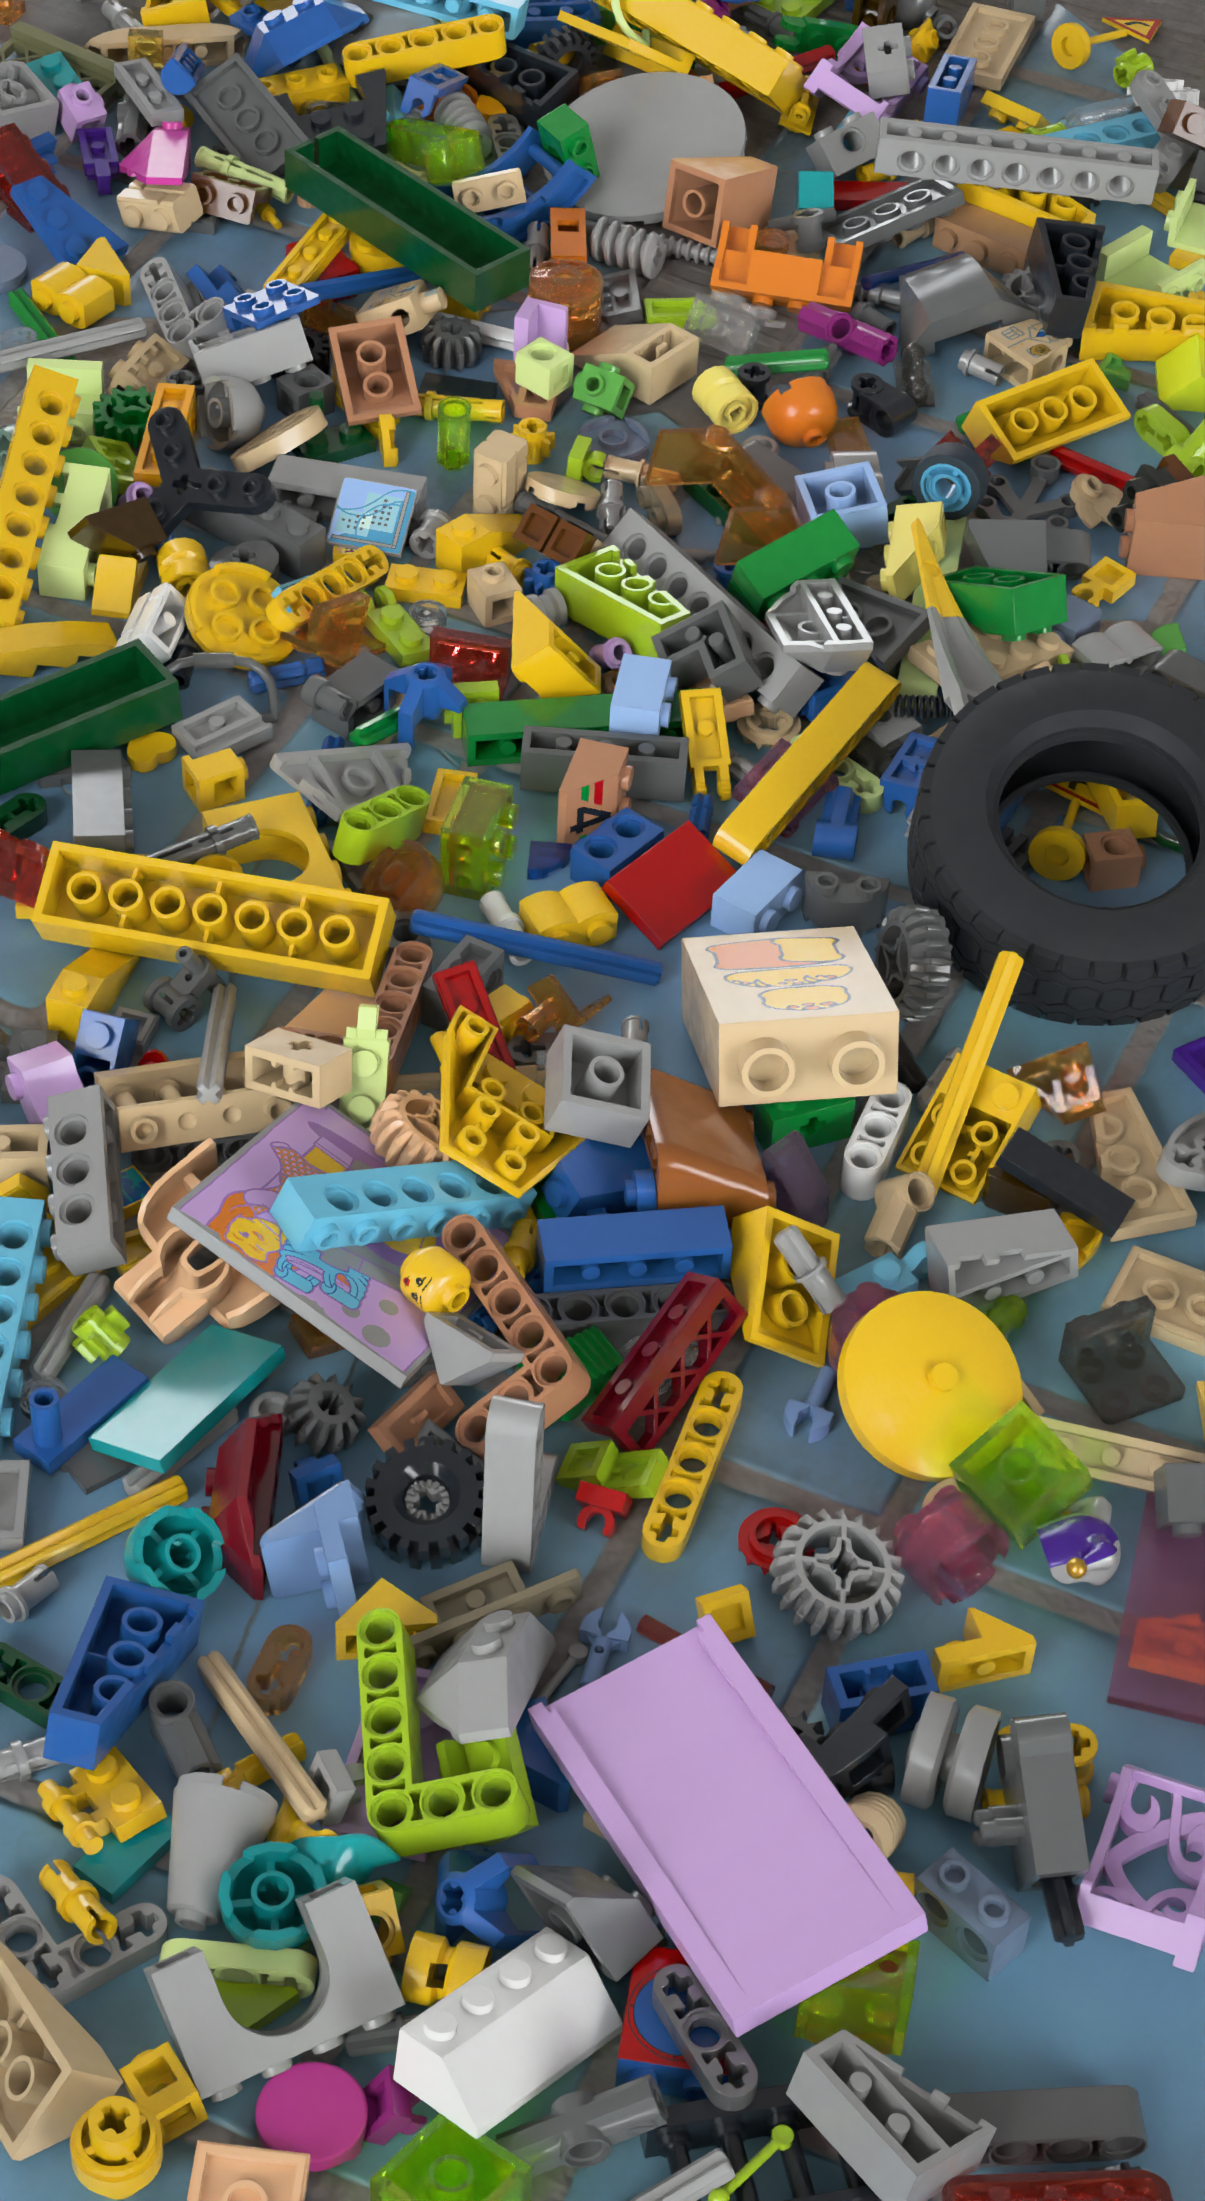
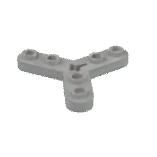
M1141 70L1132 80L1130 91L1161 137V140L1154 148L1159 149L1160 166L1154 193H1163L1189 159L1196 160L1199 150L1158 132L1170 100L1176 98L1159 73L1153 70Z

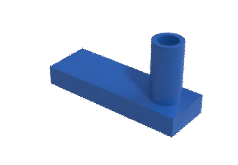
M113 1354L60 1400L58 1393L52 1388L41 1387L35 1389L29 1396L31 1424L13 1439L14 1452L25 1460H30L31 1464L51 1476L89 1443L88 1437L148 1383L149 1377Z

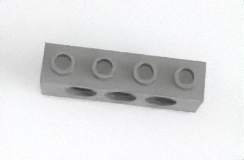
M100 1084L47 1097L48 1116L43 1118V1126L51 1149V1154L46 1156V1168L53 1182V1194L48 1196V1206L51 1216L55 1221L56 1233L50 1237L53 1255L58 1262L62 1261L74 1277L127 1264L116 1106Z

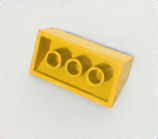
M1090 358L976 401L961 427L980 456L1013 465L1127 421L1131 414L1095 360Z

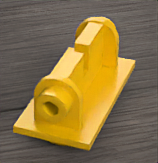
M927 17L919 28H914L908 33L911 39L912 57L924 64L930 60L939 48V35L936 29L933 28L930 17Z
M805 90L798 102L791 107L788 117L781 113L778 124L786 127L791 132L810 136L819 98Z

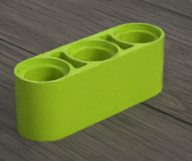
M400 785L345 810L342 813L332 847L333 856L345 864L362 865L416 840L421 835L431 801L430 795L417 786Z

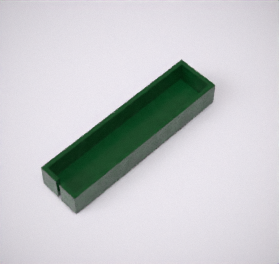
M339 125L314 136V142L308 139L284 150L285 187L435 287H441L447 295L474 313L529 286L530 248Z
M138 638L0 694V795L71 766V750H110L182 720L178 680Z

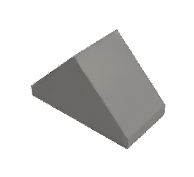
M426 1312L423 1321L440 1385L472 1386L522 1362L525 1353L460 1313Z

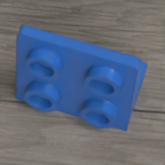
M277 279L268 282L265 285V289L256 293L238 295L234 298L233 303L222 307L227 327L230 328L232 333L250 326L258 330L263 329L294 314H297L300 318L299 312L321 303L318 294L290 283L285 279Z

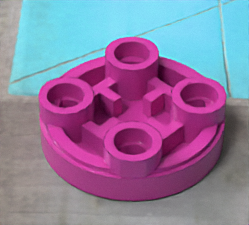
M315 2061L294 2064L290 2069L273 2076L265 2084L256 2104V2130L263 2148L310 2154L309 2172L331 2169L345 2161L355 2159L361 2153L368 2126L367 2098L358 2081L338 2066Z

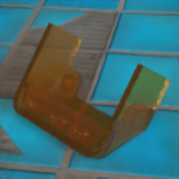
M710 425L708 428L659 430L644 483L647 486L712 484L733 507L730 508L714 562L717 566L736 565L737 561L803 525L787 493L770 478L735 438L730 435V431L725 427Z

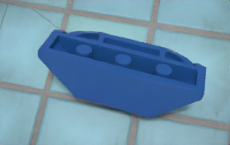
M294 0L293 5L282 11L274 10L263 17V21L256 24L244 61L258 78L267 77L370 20L358 5L342 0Z
M529 0L525 27L514 40L506 39V41L528 50L530 44L543 41L542 37L545 34L551 37L552 33L550 30L556 28L561 32V26L565 25L570 29V25L557 20L560 10L599 26L602 24V16L597 3L592 0ZM581 31L586 37L589 35V34H587V33Z

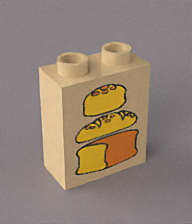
M854 926L682 938V1020L719 1107L897 1093L899 1009Z

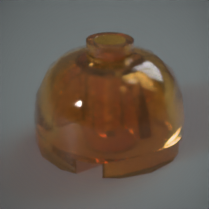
M409 839L401 841L406 846L399 847L396 850L389 846L382 850L370 863L362 877L361 886L366 889L365 894L389 898L393 910L397 911V913L413 912L415 909L435 912L442 901L446 886L442 866L436 858L418 841Z

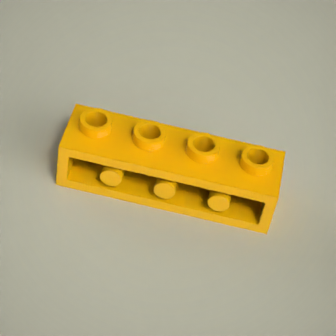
M335 63L259 78L273 96L287 93L298 116L350 102L349 81Z

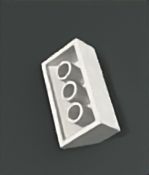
M547 1926L401 2027L393 2080L472 2137L478 2139L622 2032L623 2022L589 1954Z

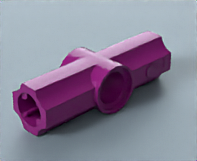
M811 301L808 305L802 307L797 316V329L828 344L834 343L848 355H856L884 367L887 363L893 362L898 352L897 337L860 322L845 312H837Z

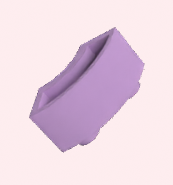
M57 1040L7 1057L11 1074L5 1075V1083L11 1098L14 1101H20L29 1124H43V1118L48 1116L47 1097L83 1088L73 1055Z

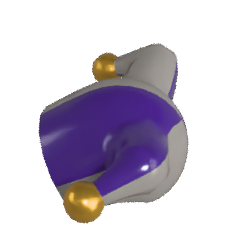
M1103 1496L1088 1497L1074 1502H1069L1066 1499L1057 1500L1052 1506V1514L1055 1519L1037 1526L1039 1538L1052 1576L1061 1583L1088 1582L1093 1586L1099 1587L1107 1583L1117 1571L1121 1557V1546L1116 1532L1110 1525L1112 1505Z

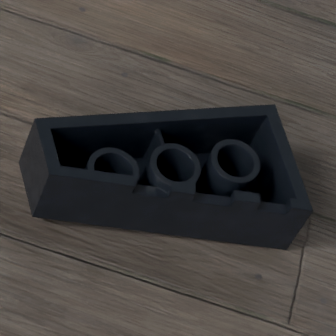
M506 41L507 52L502 58L454 69L469 76L467 84L475 89L479 96L485 95L498 100L505 107L506 114L516 117L519 124L526 129L528 126H531L539 131L537 120L564 103L569 106L580 97L579 70Z
M1036 218L1026 255L1045 335H1050L1057 339L1081 338L1092 302L1105 226Z

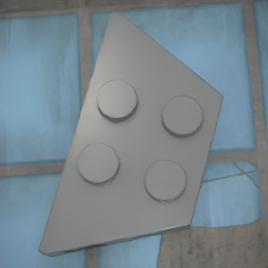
M409 743L274 753L269 763L270 768L335 822H340L342 813L345 810L397 786L409 785L412 780L411 769L408 768L407 762L411 753Z

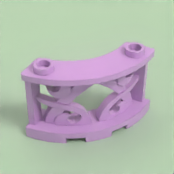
M861 22L850 39L839 50L837 54L838 60L835 61L832 58L825 60L822 58L803 87L817 98L827 95L851 112L856 113L859 111L862 117L874 111L880 123L881 117L895 118L914 94L920 96L930 81L927 77L928 66L912 56L906 57V59L913 58L915 79L909 80L910 94L879 98L880 101L873 100L851 85V83H868L862 28L870 26Z
M1127 1763L1122 1767L1121 1774L1111 1772L1103 1802L1111 1804L1090 1863V1870L1085 1874L1081 1886L1073 1883L1083 1925L1173 1954L1175 1958L1172 1966L1194 1972L1205 1942V1811L1182 1815V1796L1205 1803V1789ZM1139 1783L1170 1792L1171 1813L1169 1819L1159 1822L1160 1806L1152 1795H1150L1148 1812L1137 1814L1133 1811L1131 1799ZM1120 1826L1121 1830L1128 1837L1113 1847ZM1187 1841L1185 1856L1189 1852L1194 1851L1199 1853L1202 1858L1197 1862L1185 1860L1180 1850V1842ZM1167 1845V1858L1171 1870L1180 1881L1196 1890L1186 1888L1163 1890L1146 1901L1136 1892L1127 1879L1123 1866L1146 1852ZM1103 1874L1109 1886H1099ZM1169 1906L1176 1907L1182 1912H1175Z

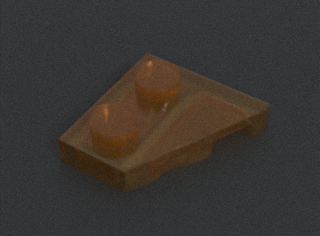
M1087 1041L1007 1069L1009 1076L1036 1087L1042 1104L1041 1108L1063 1125L1107 1111L1093 1054Z

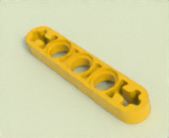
M364 545L282 591L266 606L267 618L276 629L286 633L292 632L351 598L355 592L365 590L375 584L389 571L388 559L379 548L373 545ZM368 564L370 567L366 569L364 565ZM345 571L353 578L354 581H352L346 575ZM324 583L332 589L333 593L326 588ZM302 594H304L311 601L313 606L305 600ZM290 607L293 612L288 613L286 609Z
M711 1372L701 1381L670 1457L668 1467L643 1523L641 1548L643 1553L655 1562H673L680 1558L685 1551L740 1412L743 1385L741 1380L730 1372ZM719 1392H725L726 1394L720 1403V1409L714 1407V1397ZM708 1423L716 1426L720 1432L714 1436H703L698 1434L694 1428L699 1424ZM692 1458L702 1461L706 1467L698 1472H690L683 1469L680 1463ZM679 1494L686 1496L691 1501V1504L684 1508H674L665 1500L671 1495ZM665 1523L672 1525L671 1537H668L665 1542L656 1540L661 1538L665 1529Z

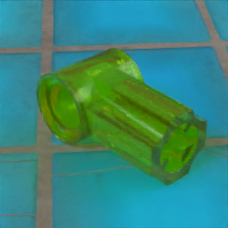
M453 396L443 399L438 405L437 463L444 466L446 471H460L464 465L469 464L471 404L462 397Z

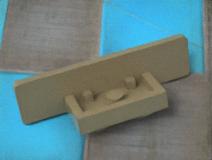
M509 1560L419 1597L422 1605L437 1614L438 1625L410 1636L415 1649L416 1667L427 1669L432 1666L442 1653L490 1613L500 1610H509L512 1614L531 1612L538 1618L547 1613L558 1614L567 1611L583 1597L582 1576L579 1570L574 1568L526 1588L513 1561Z

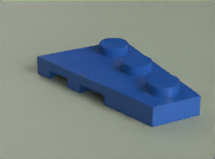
M43 175L12 186L11 198L58 264L60 262H69L76 265L96 239L104 236L117 256L127 252L129 244Z

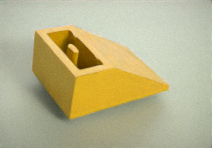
M519 590L514 592L511 669L515 677L522 683L526 682L538 693L540 698L601 694V667Z
M956 1053L894 1166L895 1169L906 1174L917 1171L960 1058V1053ZM985 1065L940 1185V1190L974 1206L983 1195L987 1169L998 1167L995 1163L1018 1127L1028 1132L1038 1115L1042 1104L1036 1087Z

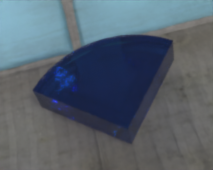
M531 841L527 880L544 879L548 877L549 872L555 871L560 867L562 869L565 868L571 860L570 851L572 844Z

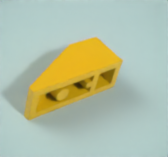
M463 514L436 529L435 566L440 570L449 569L455 572L467 573L468 569L486 565L488 553L500 560L501 557L491 551L496 546L503 547L513 556L529 548L526 544L512 537L523 515Z
M92 948L63 968L46 996L48 1030L59 1031L60 1039L76 1042L83 1009L109 1013L139 962V956Z

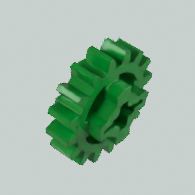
M128 385L125 391L112 388L111 396L103 393L100 394V401L92 403L95 435L97 437L104 436V438L132 443L133 448H138L139 443L143 439L156 390L148 393L146 387L142 386L138 391H135Z

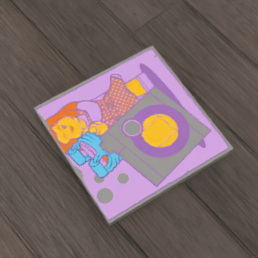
M295 1102L173 1205L166 1219L390 1382L401 1388L432 1357V1352L423 1321L426 1313L402 1294L400 1288V1268L407 1256L419 1248L440 1246L445 1249L442 1236L296 1253L269 1212L288 1177L391 1166H386L385 1157L377 1155L374 1151L376 1146L369 1140L371 1133L337 1108L328 1104L318 1109ZM504 1228L488 1229L502 1247L509 1241L511 1233ZM471 1286L468 1301L459 1311L454 1312L460 1313L468 1319L482 1305V1302Z

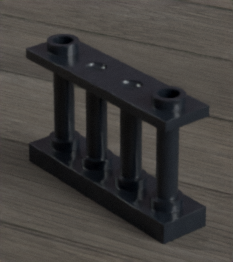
M790 2083L756 2089L752 2103L739 2111L722 2110L716 2107L709 2098L667 2106L669 2115L667 2124L640 2134L644 2158L656 2156L667 2158L671 2175L691 2164L690 2150L709 2146L722 2148L736 2174L749 2162L743 2143L745 2140L771 2136L774 2127L777 2125H787L793 2130V2143L789 2149L779 2151L793 2199L785 2201H882L839 2153L838 2157L848 2189L815 2194L797 2132L800 2129L815 2126L786 2095ZM752 2175L734 2191L736 2201H759Z

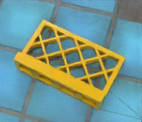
M560 10L557 20L607 42L603 51L604 55L647 73L676 72L688 74L696 55L651 36L650 47L628 38L616 22L611 31ZM633 30L636 34L642 37L641 32Z

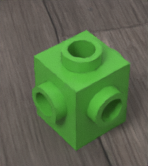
M600 361L597 367L585 363L583 371H580L574 380L572 398L583 405L581 411L589 415L599 417L605 413L623 419L636 385L626 377L619 375L621 370L611 364Z

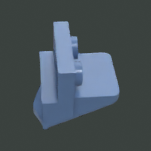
M349 1480L336 1483L263 1533L260 1539V1547L273 1597L281 1599L323 1589L327 1611L337 1608L340 1618L357 1602L354 1586L372 1582L362 1537L366 1516L365 1495L350 1483Z

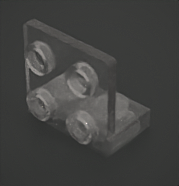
M712 289L710 294L696 293L684 330L699 337L700 342L732 356L751 354L761 326L784 329L786 322L776 318L777 311L760 304L754 306L746 303L747 298L728 291L726 294Z

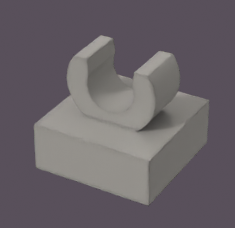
M337 1749L317 1751L307 1774L327 1800L326 1807L329 1810L327 1817L324 1820L318 1821L321 1826L340 1824L348 1806L360 1803L362 1799L356 1786L365 1785L364 1766L361 1763H351L345 1766Z

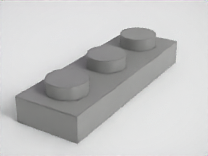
M146 57L114 63V76L152 127H162V121H184V108L176 97L164 88L161 77Z

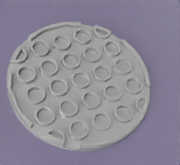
M648 72L629 75L590 90L568 106L589 125L600 176L595 179L586 193L572 207L585 208L586 219L598 222L602 216H605L609 219V224H612L615 220L620 221L621 224L644 221V225L662 222L671 159L745 156L747 132L744 117L738 104L725 90L697 76L676 72ZM543 167L548 183L553 176Z

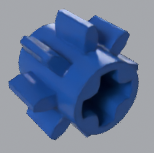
M540 559L533 564V569L525 568L523 594L526 596L533 593L539 596L542 595L545 589L555 587V567L561 564L553 559Z

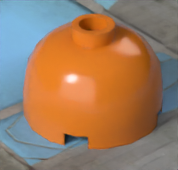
M808 376L789 382L792 389L785 391L783 394L777 389L765 401L761 411L771 434L776 440L788 447L814 448L819 446L833 430L838 419L837 403L829 384L827 385L822 377Z

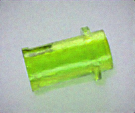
M1010 1294L998 1297L994 1303L995 1307L985 1314L1004 1336L1012 1328L1019 1329L1025 1324L1028 1309L1021 1298Z

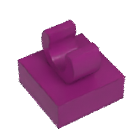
M389 2064L363 2088L368 2103V2126L364 2138L365 2142L384 2146L398 2132L405 2135H413L427 2123V2117L412 2113V2108L421 2099L393 2080L394 2065Z

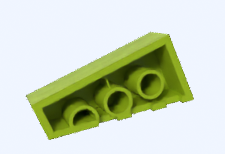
M614 544L555 567V588L561 592L565 600L568 617L572 621L595 631L599 636L606 637L607 639L617 637L626 640L630 645L631 651L636 655L659 658L651 637L691 616V612L667 591L655 589L656 581L649 575L641 576L638 574L637 565L630 558L621 559L620 550Z

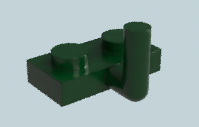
M319 390L311 391L309 393V407L319 405L324 414V393ZM344 422L331 428L326 426L321 432L292 449V452L296 457L340 463L376 452V439L363 424L348 426V423Z

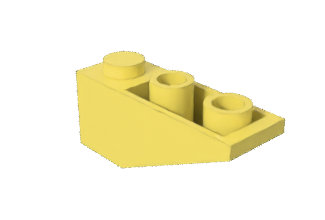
M942 501L896 505L894 521L888 522V539L890 544L884 546L886 568H881L880 583L883 592H888L889 595L905 601L921 583L911 524L917 517L923 525L937 562L939 563L945 556L948 530Z

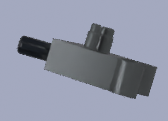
M1066 1712L1013 1717L1010 1721V1734L997 1735L996 1738L997 1761L1005 1805L989 1806L987 1809L974 1811V1823L979 1829L972 1832L973 1845L976 1847L988 1846L990 1848L1011 1846L1017 1893L1042 1890L1054 1941L1063 1943L1065 1947L1074 1946L1075 1942L1083 1940L1085 1936V1929L1073 1883L1090 1870L1073 1756L1070 1722Z

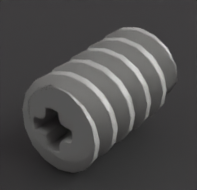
M457 91L444 96L437 104L434 112V120L437 127L461 160L469 163L483 160L492 152L493 148L490 125L471 101V98L464 92Z
M602 216L590 236L588 244L589 257H593L599 263L606 262L611 267L618 265L621 270L634 268L636 275L643 274L648 279H654L664 264L667 254L666 243L658 245L659 235L655 232L651 233L646 241V230L642 228L633 236L634 227L630 224L626 225L621 233V222L618 220L613 221L608 228L609 219Z

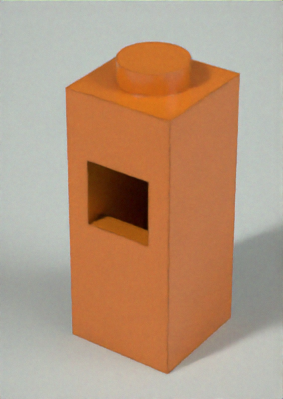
M550 207V285L581 286L586 281L587 262L585 208Z

